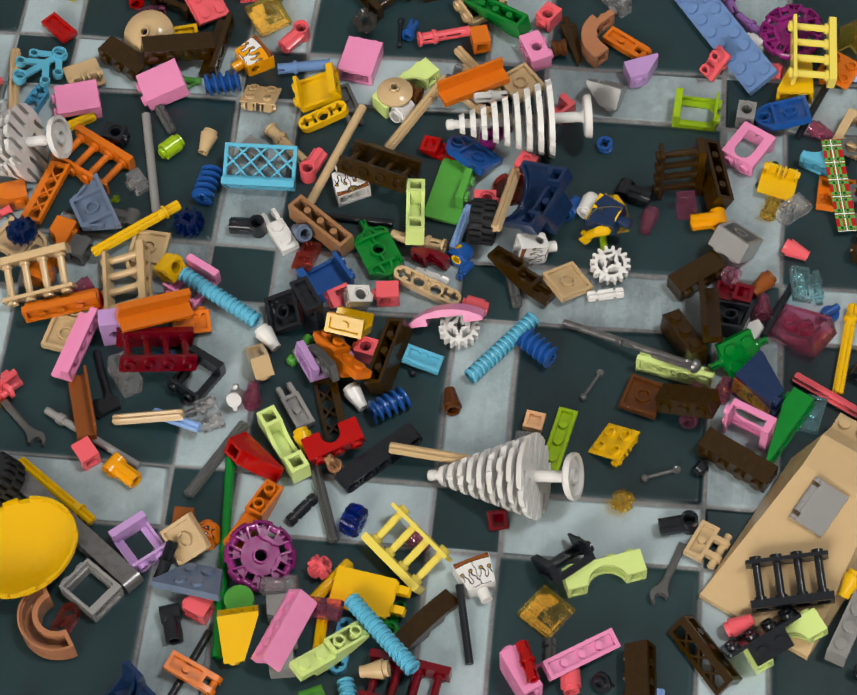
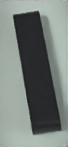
M407 423L336 473L334 479L346 493H352L403 457V455L389 453L390 442L418 446L423 437L410 423Z

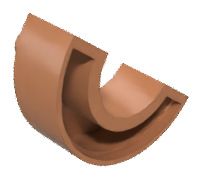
M46 587L30 595L23 596L17 610V623L27 646L35 654L49 660H67L77 657L78 654L66 629L50 631L42 626L43 617L48 610L54 607Z

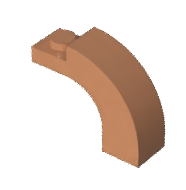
M611 9L600 14L598 18L592 14L582 27L581 51L586 61L595 69L608 60L609 48L598 37L614 25L615 13Z

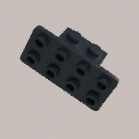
M789 607L780 610L778 616L773 619L767 618L761 621L760 626L756 629L750 628L744 631L742 637L737 640L734 638L724 643L725 647L721 650L728 658H732L748 649L756 665L760 666L794 646L784 627L802 616L794 608L789 609Z

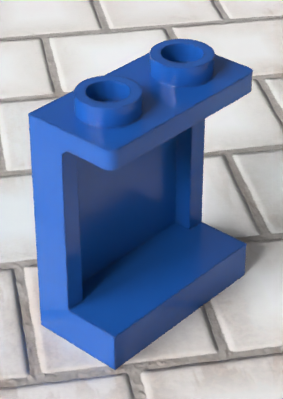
M336 251L332 252L331 259L308 271H305L303 267L296 270L297 279L307 275L322 303L327 302L323 295L327 290L345 282L348 285H355L354 279L356 276L353 270L347 268L345 259L342 255L339 256Z

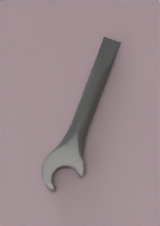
M7 398L3 399L0 402L1 405L23 429L29 446H32L35 441H41L44 448L47 444L45 434L32 428Z
M679 542L662 580L651 589L649 599L653 605H655L656 601L654 599L657 596H662L666 601L668 600L669 584L687 546L686 544Z

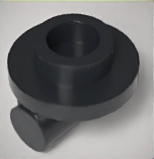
M602 671L596 673L592 678L593 688L599 693L610 692L615 688L610 677Z

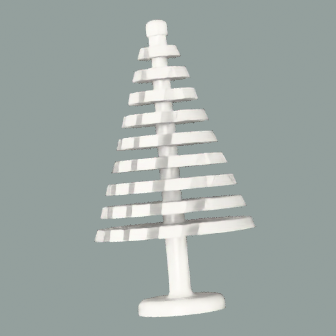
M551 78L544 81V113L539 82L534 84L533 115L530 89L526 87L523 89V115L520 114L519 94L517 91L512 93L513 116H509L508 97L504 96L501 99V117H498L497 100L491 102V118H487L486 104L480 106V118H476L474 108L469 110L470 119H465L464 113L459 115V120L447 119L445 125L447 130L459 129L460 133L464 135L465 128H470L472 137H477L476 128L481 127L482 139L487 141V127H492L493 142L498 144L499 127H503L504 145L509 147L510 126H513L515 148L520 150L522 148L521 125H524L526 151L533 152L532 127L535 125L537 153L544 156L545 124L548 155L550 158L555 159V124L582 122L584 136L586 138L593 137L590 94L583 95L581 111L555 113Z
M18 103L11 107L10 110L8 109L1 113L0 176L14 177L19 180L24 179L29 182H37L35 179L40 180L43 176L41 171H45L48 165L45 162L48 161V151L43 146H49L52 154L58 159L68 158L72 152L73 138L66 119L61 115L52 116L47 122L46 134H44L39 129H44L41 119L35 110L26 103Z
M534 432L527 436L519 437L516 440L508 441L505 444L497 445L493 449H486L482 453H475L472 457L462 458L461 462L458 460L449 465L440 466L438 471L429 470L427 472V479L429 481L438 480L441 486H449L454 491L460 490L465 495H471L473 498L481 499L484 502L494 504L511 512L514 511L521 516L525 515L527 518L535 521L539 520L542 513L544 514L551 491V482L562 483L567 499L571 501L580 499L584 487V465L580 454L571 452L566 456L562 470H551L549 450L547 445H545V439L540 433Z

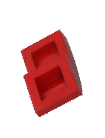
M429 135L424 136L419 147L420 152L440 161L444 158L456 160L447 153L445 149L446 143H443L442 138Z

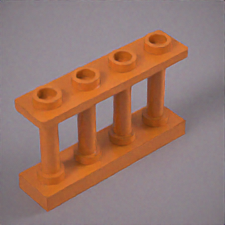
M78 123L74 127L76 139L73 141L72 152L81 143H85L90 147L75 162L67 158L58 159L51 152L52 161L70 164L72 168L68 174L78 177L86 185L93 180L92 176L108 160L115 161L117 164L103 179H100L107 195H109L108 183L122 169L126 168L132 172L136 168L134 156ZM94 152L103 154L88 171L81 167Z

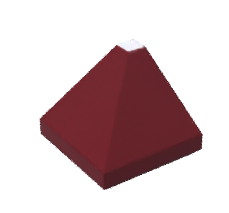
M506 509L486 511L489 531L509 529Z

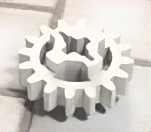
M613 245L611 249L604 246L603 251L598 248L597 254H592L590 272H594L593 278L599 277V283L604 280L606 285H609V282H613L616 285L617 280L622 283L623 278L628 277V271L631 268V265H629L630 258H627V252L621 253L622 248L615 250Z
M463 315L445 317V320H440V339H444L445 345L450 343V348L456 345L458 350H460L461 346L464 345L467 349L468 343L474 345V339H479V320L464 322Z

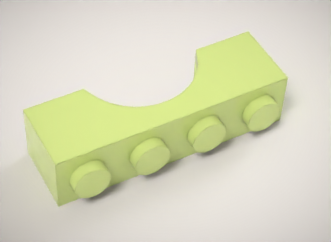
M425 57L421 61L416 62L407 71L402 72L397 78L405 79L409 83L415 84L416 87L428 90L440 77V70ZM376 91L372 95V106L384 118L388 119L393 107L382 104L377 97Z
M408 178L406 188L405 245H424L425 179Z
M274 404L257 412L258 425L292 482L296 484L312 476L309 462L301 449L299 450L291 440L283 419Z
M628 549L620 554H608L585 565L563 580L567 597L572 598L587 594L591 581L602 574L617 575L626 583L646 579L647 568L641 550ZM573 564L566 565L564 568L561 569V572Z
M809 608L804 609L800 612L801 618L784 627L790 638H800L809 644L828 634V628L815 608L810 610ZM748 649L743 651V655L756 675L774 666V658L757 666Z

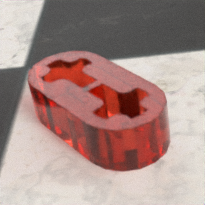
M68 602L61 607L51 625V631H57V628L61 629L63 626L64 630L66 629L70 635L80 617V610L75 603ZM73 609L74 614L68 616L66 612H70Z

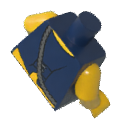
M599 193L584 220L587 231L582 230V237L578 239L584 245H587L591 239L596 237L614 236L620 227L628 230L631 228L633 220L626 217L625 204L618 195Z

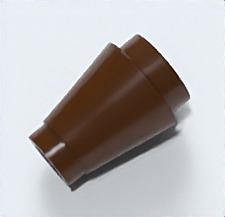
M452 386L446 387L444 389L443 411L449 416L458 415L462 404L457 392Z

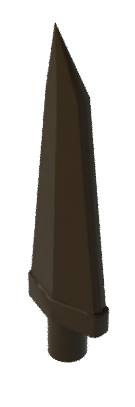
M564 16L562 18L563 24H560L559 27L577 66H579L582 57L577 26L574 23H570L568 16Z

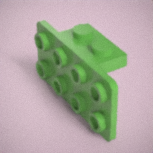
M448 158L442 160L425 207V218L453 225L458 224L463 208L470 199L471 187L473 188L475 185L476 174L473 172V169L460 164L457 160Z

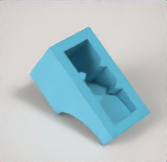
M803 150L798 166L821 176H827L823 150L819 152Z

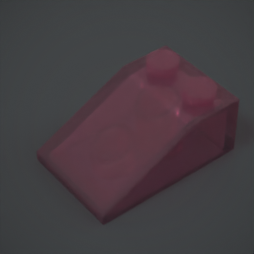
M788 304L785 305L770 332V335L799 354L816 358L837 334L832 316Z

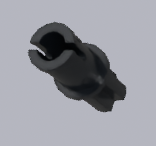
M173 540L166 541L162 555L158 558L159 563L153 577L160 576L169 571L171 564L174 563L172 560L178 545L177 542Z

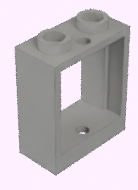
M88 558L84 562H80L69 576L63 578L59 585L62 595L95 623L125 595L122 586ZM91 573L109 589L89 608L72 591Z

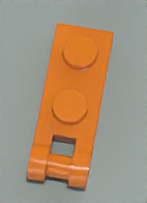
M614 26L602 36L604 43L631 59L652 54V50L648 46Z
M174 649L162 668L200 690L205 695H215V689L223 681L221 676ZM205 678L210 680L209 685L203 683Z

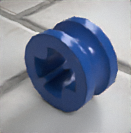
M608 136L600 137L597 140V150L603 154L610 153L613 150L612 139ZM602 143H606V145L608 144V146L604 147V145L602 146Z

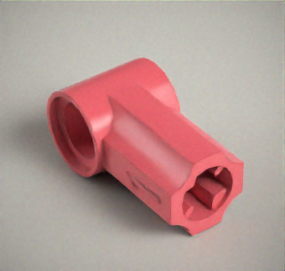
M296 21L293 24V29L278 41V46L286 54L290 53L300 43L309 41L310 30L307 21Z
M314 148L308 158L300 163V180L303 183L311 184L316 181V174L328 158V154L324 149Z

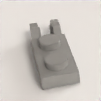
M291 382L286 383L287 389L291 393L285 396L281 387H277L276 392L295 428L314 425L315 420L293 384Z

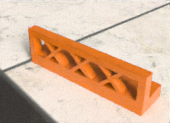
M50 161L20 216L22 222L31 227L35 224L41 225L72 168L70 164Z

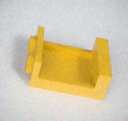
M332 62L325 64V72L299 80L296 75L292 76L293 83L291 86L295 93L293 101L295 106L299 107L303 113L338 100H343L339 73Z
M339 306L336 313L327 312L324 331L362 339L372 332L374 314Z

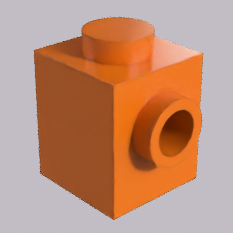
M487 24L470 27V41L474 55L491 52V38Z

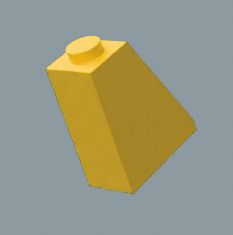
M798 61V70L813 71L812 62ZM787 70L777 88L775 101L805 94L807 103L812 104L814 93L813 78L797 77L795 84L790 85Z
M258 605L217 610V623L224 664L238 665L245 661L259 615Z

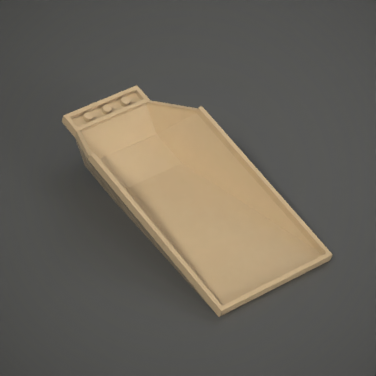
M840 413L827 431L790 459L701 591L700 599L731 617L751 613L756 623L751 628L756 629L760 626L761 621L778 616L780 610L752 613L750 601L754 600L756 592L753 570L746 569L745 560H749V557L752 556L768 558L769 555L781 553L784 556L790 555V552L793 551L808 553L812 549L823 548V551L828 550L829 559L823 560L826 585L829 591L834 590L835 603L794 609L801 612L807 608L809 610L815 608L827 628L829 627L846 600L837 594L844 573L848 571L849 567L857 571L856 420ZM816 476L849 497L822 538L789 517L790 513H794L799 517L800 513L795 511L794 507L810 484L819 488L820 484L814 481ZM802 562L806 591L808 593H817L818 582L815 562ZM794 563L781 565L785 594H788V596L796 595L798 590ZM773 566L760 567L764 596L767 599L775 598L777 591ZM791 638L794 646L788 650L807 660L820 639L809 644L803 639Z

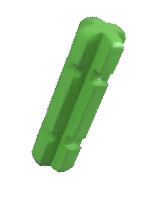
M307 333L303 336L302 340L308 346L314 342V337ZM294 349L292 354H289L286 358V363L292 367L298 363L294 355Z

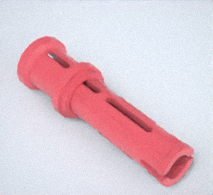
M470 26L439 31L431 29V31L423 33L418 31L419 47L432 43L436 45L439 41L470 36Z

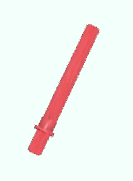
M799 372L793 376V383L857 419V405Z

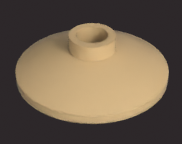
M397 77L384 80L377 89L379 101L388 107H401L407 104L413 96L411 84L405 79Z

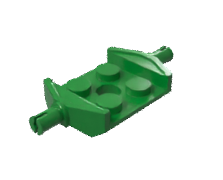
M363 219V222L360 220L359 224L363 232L355 237L354 246L369 273L370 280H394L395 268L400 265L405 266V263L390 232L386 227L378 226L372 228L371 226L369 227L366 219ZM380 247L383 249V252L375 253L373 250Z

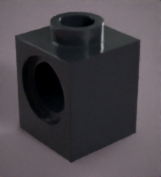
M106 121L100 136L124 150L125 145L130 141L127 125Z

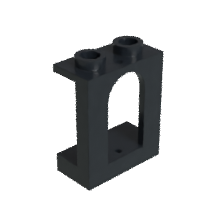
M307 275L290 282L289 286L302 308L304 323L302 326L306 333L312 335L313 331L324 329L323 303Z
M193 345L189 351L190 354H197V366L201 365L213 374L197 392H193L182 385L193 371H177L172 378L168 375L165 378L167 388L172 393H178L188 403L193 402L198 405L226 374V369L222 361Z
M568 533L567 535L572 546L550 560L538 554L530 559L538 575L557 585L596 559L593 553L594 547L588 540H583L580 536ZM584 555L582 559L559 573L557 569L559 566L575 556Z

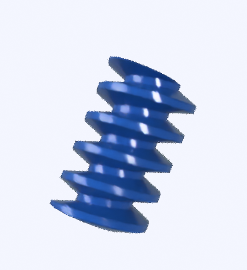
M232 70V75L225 71V76L221 72H218L217 77L214 73H211L210 78H208L207 74H204L206 96L208 91L213 96L215 90L220 95L222 89L227 94L229 88L234 93L236 87L239 91H242L240 76L235 70Z
M211 164L201 167L191 193L193 200L200 205L207 206L213 203L212 200L215 198L221 176L223 175V170L220 167Z
M534 328L524 332L518 338L516 345L521 347L523 351H526L529 356L532 355V358L538 360L539 364H543V367L549 368L557 358L558 347L554 346L551 349L553 343L550 341L545 344L547 338L543 337L540 339V333L534 335Z
M396 387L395 391L390 390L388 394H382V398L378 396L375 397V401L369 400L368 409L374 423L378 424V417L384 421V414H387L390 418L392 417V410L395 414H399L398 407L405 411V404L410 408L412 404L407 393L401 387Z

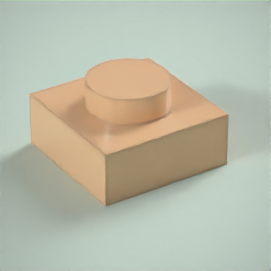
M527 409L522 430L541 434L546 413Z

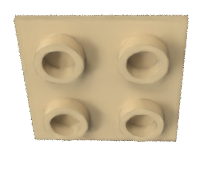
M96 57L62 68L68 84L96 79L98 86L107 84Z
M258 84L247 85L239 100L241 108L257 111L258 104H260V112L263 111V106L264 112H276L277 105L275 104L282 88L275 86L264 87Z

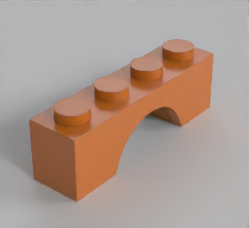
M59 215L56 216L49 228L52 240L56 244L61 242L69 244L74 234L80 235L81 232L77 221ZM55 257L48 258L47 261L51 284L55 281L56 273L59 270L58 261ZM37 261L30 263L29 269L32 285L44 288L40 264Z

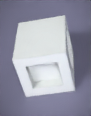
M347 285L342 293L344 307L367 310L373 302V294L370 292L369 285Z

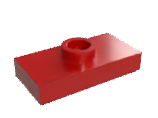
M55 12L41 21L42 26L63 44L78 35L77 30Z

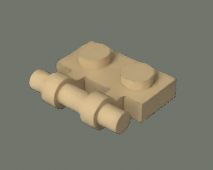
M702 519L684 549L683 555L699 563H702L703 559L707 558L710 560L707 567L714 570L716 565L720 564L724 551L730 547V541L733 537L728 533L723 538L718 536L720 528ZM713 543L718 545L715 552L709 550Z

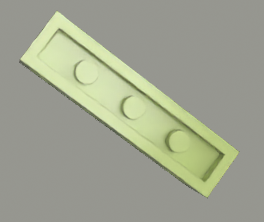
M643 352L637 355L635 371L704 388H711L716 371L712 372L709 368L701 366L700 371L691 373L690 370L651 358V355Z

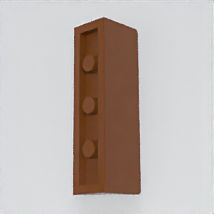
M83 365V374L75 375L72 382L68 381L77 441L86 436L90 440L97 439L96 420L86 365Z

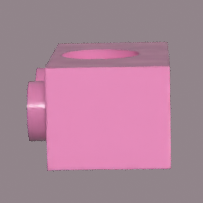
M539 30L519 36V49L534 72L552 66V59L554 58L552 49H548L546 38L540 34Z

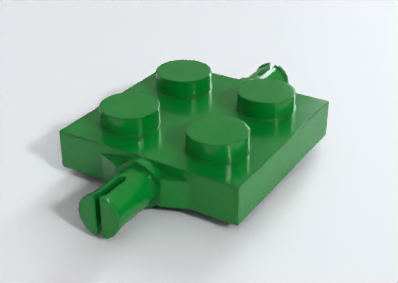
M746 328L722 340V342L714 344L718 360L708 364L710 371L713 372L721 367L727 379H734L735 374L759 351V348L769 343L768 339L764 336L756 341L751 329Z

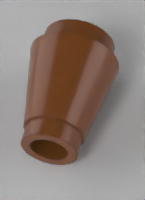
M770 271L761 272L752 284V286H755L754 297H758L775 286L777 279Z

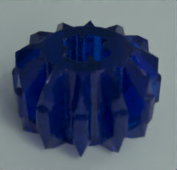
M186 206L184 211L179 209V214L174 216L173 225L176 232L182 234L184 238L189 235L192 239L194 234L199 236V231L204 229L205 219L201 211H196L195 207L189 210Z
M21 215L18 219L14 216V221H8L9 226H6L7 238L14 246L18 243L21 247L25 243L29 245V241H35V236L38 235L36 222L32 221L29 216L25 218Z
M350 503L340 518L339 531L348 537L354 538L359 536L367 522L368 509L363 505Z

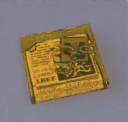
M259 0L245 6V11L261 38L292 25V20L280 0Z
M544 584L517 612V615L546 638L552 637L575 613V608Z

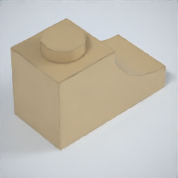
M263 343L244 348L256 380H267L270 376L275 375L269 353Z

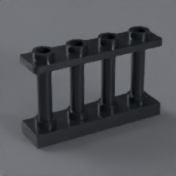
M815 548L808 553L793 551L790 552V555L782 556L781 553L769 555L768 558L752 556L749 557V560H745L746 569L753 570L756 597L750 601L752 613L782 610L786 607L790 609L835 603L834 590L829 591L826 585L823 560L829 559L828 550L823 551V548ZM802 562H815L818 582L817 593H808L806 591ZM794 563L798 592L796 595L788 596V594H785L781 565ZM773 566L777 595H775V598L767 599L764 596L760 567Z

